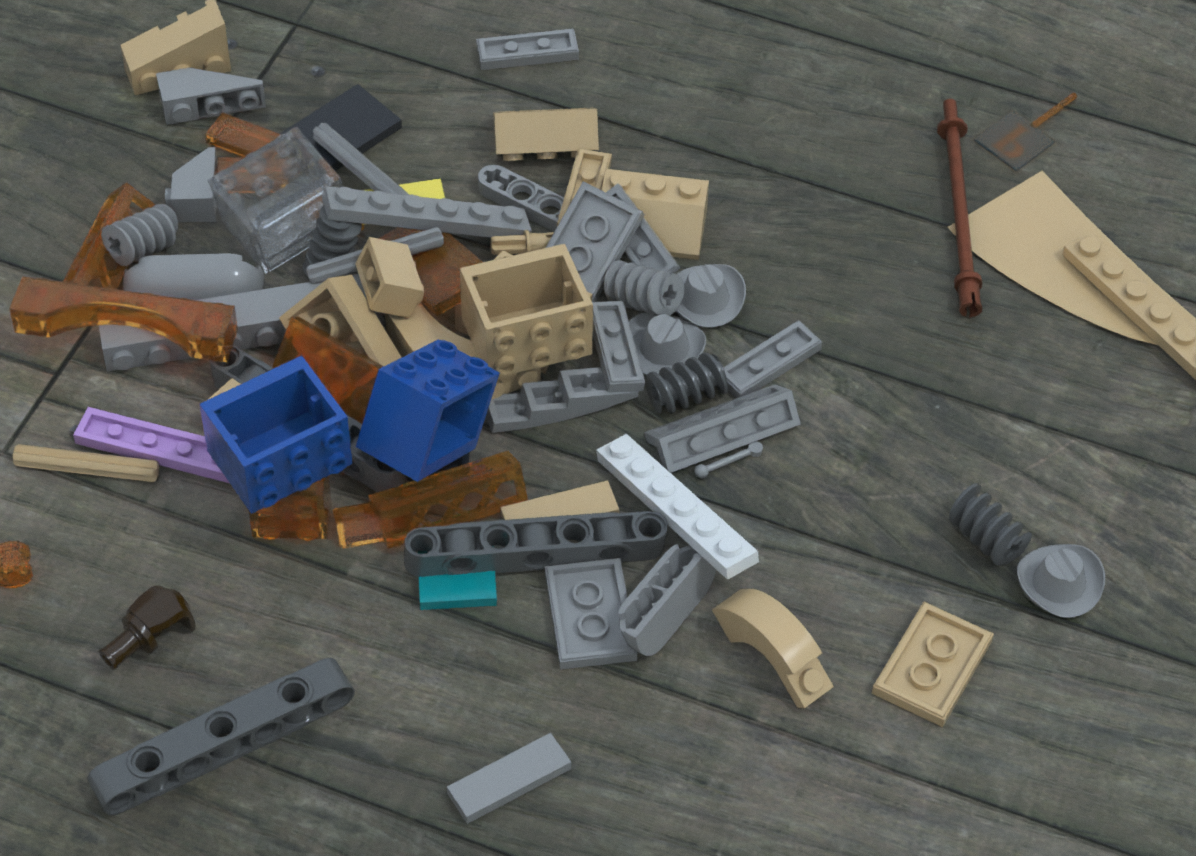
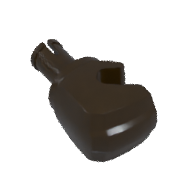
M160 585L151 587L135 600L127 610V614L121 619L125 631L98 652L103 661L112 670H115L139 648L150 654L158 648L154 636H159L162 630L178 621L193 632L196 625L186 599L174 589H168Z

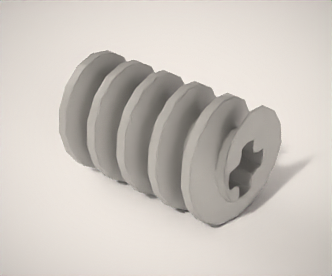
M156 204L152 208H147L142 212H137L132 216H127L122 220L103 227L101 233L102 241L116 263L121 266H128L133 261H139L141 257L150 256L174 245L178 230V219L176 213L169 206Z
M617 260L608 267L605 274L604 292L609 301H623L624 306L627 308L655 315L667 314L670 316L678 309L682 302L684 284L678 274H670L663 270L659 271L658 269Z

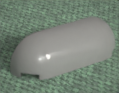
M231 253L145 256L139 258V264L134 265L129 270L125 269L123 273V292L133 305L141 309L262 290L264 286V272L260 266L254 267L242 261V255Z
M678 544L667 550L619 609V627L622 636L629 646L640 654L652 656L660 651L706 595L713 582L716 569L690 545L679 549Z

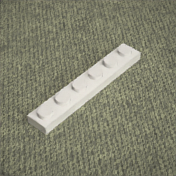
M625 434L596 450L599 463L653 512L661 514L665 518L667 525L727 580L759 562L758 551L630 436Z

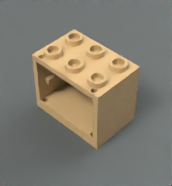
M565 244L460 268L462 321L478 358L484 360L492 369L500 372L499 377L592 355L593 303Z

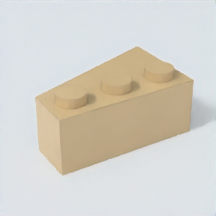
M216 0L205 1L206 6L188 15L185 11L177 15L178 21L160 30L156 26L120 45L124 69L134 95L158 90L156 73L189 67L219 73L231 71L225 22Z

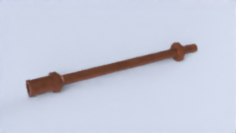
M946 99L943 102L944 120L940 121L937 125V133L942 139L947 140L960 274L954 278V288L959 295L960 314L966 317V307L968 306L969 317H975L982 312L980 299L982 277L977 272H974L960 142V138L966 135L968 127L963 119L958 118L956 101L954 99Z

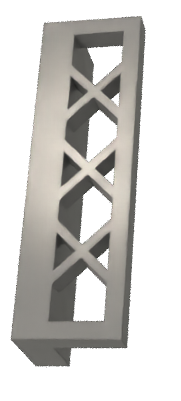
M774 384L644 432L647 443L657 447L662 466L672 473L801 425L792 390Z

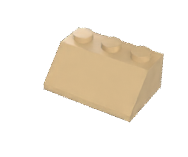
M596 108L493 112L496 155L503 154V161L523 160V153H537V159L557 158V152L571 151V158H576L578 148L599 150Z
M613 169L605 170L602 191L606 193L616 184H620L636 207L643 211L645 214L644 218L673 257L699 260L707 213L709 180Z
M352 275L328 278L279 317L301 356H303L340 407L372 391L378 370L402 358L375 312L370 310L366 297Z

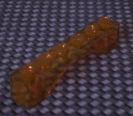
M22 276L9 308L15 333L50 338L63 332L86 326L125 325L146 329L164 336L180 346L192 358L220 362L228 361L238 331L236 311L233 305L118 290L116 288L88 286L80 283L59 282L44 278Z

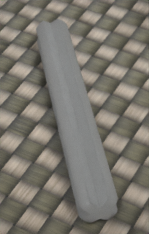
M321 123L313 129V139L373 191L410 195L327 123Z
M438 227L392 240L393 242L407 244L411 255L439 248L444 244L442 232ZM362 250L309 265L306 269L309 282L315 284L328 278L346 276L358 272L355 263Z

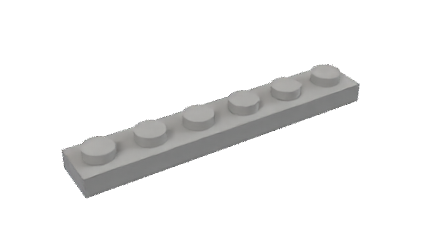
M325 186L322 194L327 220L418 230L438 227L441 232L482 237L523 235L524 230H528L529 233L532 232L525 209L515 206H497L481 202L453 201L447 198L419 197L412 194L400 195L383 191L356 190L348 187Z

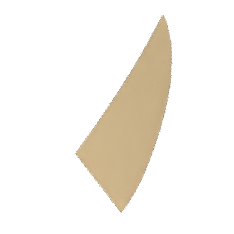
M1043 171L968 214L971 247L977 256L1024 288L1082 319L1128 338L1158 345L1063 256L1065 245L1092 231L1196 327V318L1127 257ZM953 223L948 228L956 236L955 223Z

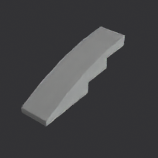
M601 367L561 370L558 380L523 383L520 393L503 394L501 397L491 399L486 416L492 433L527 429L573 419L609 408L638 397L639 391L608 392Z

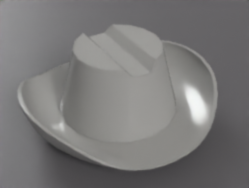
M726 264L699 265L676 273L683 281L684 297L675 312L685 320L702 327H717L732 321L742 309L746 296V284L742 275L734 267Z
M643 312L629 321L642 372L646 375L652 371L659 374V370L663 367H670L672 369V366L677 362L685 364V361L691 357L698 359L705 349L706 336L704 332L684 318L675 315H655Z
M1059 544L1044 546L1025 555L1017 566L1019 584L1028 599L1041 609L1059 617L1071 618L1087 613L1098 603L1104 590L1105 570L1102 562L1093 551L1081 545Z

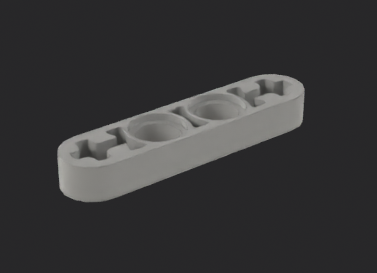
M488 165L479 171L478 190L480 194L502 206L524 208L529 220L555 232L564 197L499 165ZM518 192H526L531 195L525 200H518L513 197ZM547 206H554L559 209V212L546 214L541 210Z

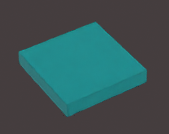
M418 551V554L428 553L425 551ZM495 571L419 577L420 610L497 606Z

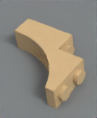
M422 303L416 305L410 318L385 313L386 332L402 357L439 339L453 343L459 351L470 357L478 358L471 340L457 335L440 324L430 315ZM541 368L498 377L492 399L522 388L523 383L541 381Z

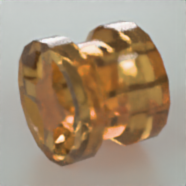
M7 541L0 544L1 587H22L32 580L33 571L28 563L31 559V550L25 543Z

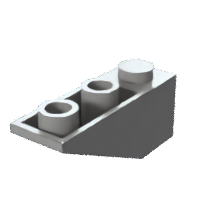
M190 67L156 73L166 125L266 107L263 81L259 79Z

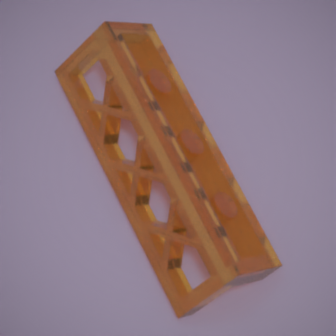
M127 182L108 195L55 295L63 303L68 304L79 296L101 313L108 308L123 278L124 270L128 269L129 265L121 266L116 263V270L107 271L103 255L109 253V251L105 248L102 241V228L127 216H132L129 207L131 202H134L143 210L156 205ZM100 278L104 291L102 297L87 287L91 279Z
M508 450L427 476L418 482L414 480L398 487L368 495L370 507L379 518L384 543L388 549L404 544L405 537L413 529L472 522L499 513L502 506L528 500L521 463ZM514 480L516 495L505 499L494 496L501 483ZM477 492L483 496L474 509L466 511L459 507L467 494ZM441 503L448 507L441 520L431 522L424 518L433 505ZM402 515L413 519L406 531L393 535L390 519Z

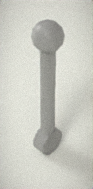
M755 441L750 443L747 449L709 465L699 464L694 469L695 476L702 479L707 477L709 472L749 455L759 457L762 454L763 446L760 442Z

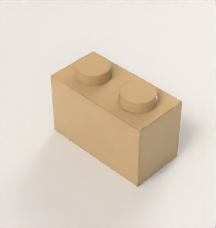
M369 237L355 265L370 310L410 318L416 305L420 304L423 299L424 286L420 281L416 263L412 258L408 245Z

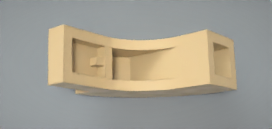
M740 589L712 609L730 643H748L767 658L778 673L797 708H806L834 687L817 658L822 654V651L813 637L784 605L770 595L756 589Z

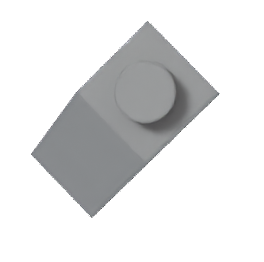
M208 147L172 173L171 188H165V205L169 206L176 213L178 223L216 222L219 169L215 147Z

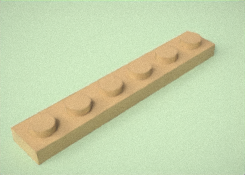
M1092 231L1065 245L1063 256L1196 380V327Z

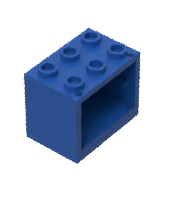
M439 339L380 368L376 376L356 448L417 482L476 448L500 372L489 367L484 360L470 357L459 351L453 343Z
M299 356L199 404L207 452L251 514L262 508L274 505L278 500L296 491L305 490L313 483L331 474H337L352 464L348 416L303 356Z

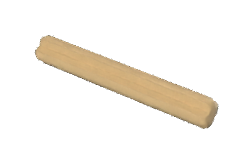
M21 444L16 445L13 452L14 465L20 467L156 482L160 471L159 462L156 460Z

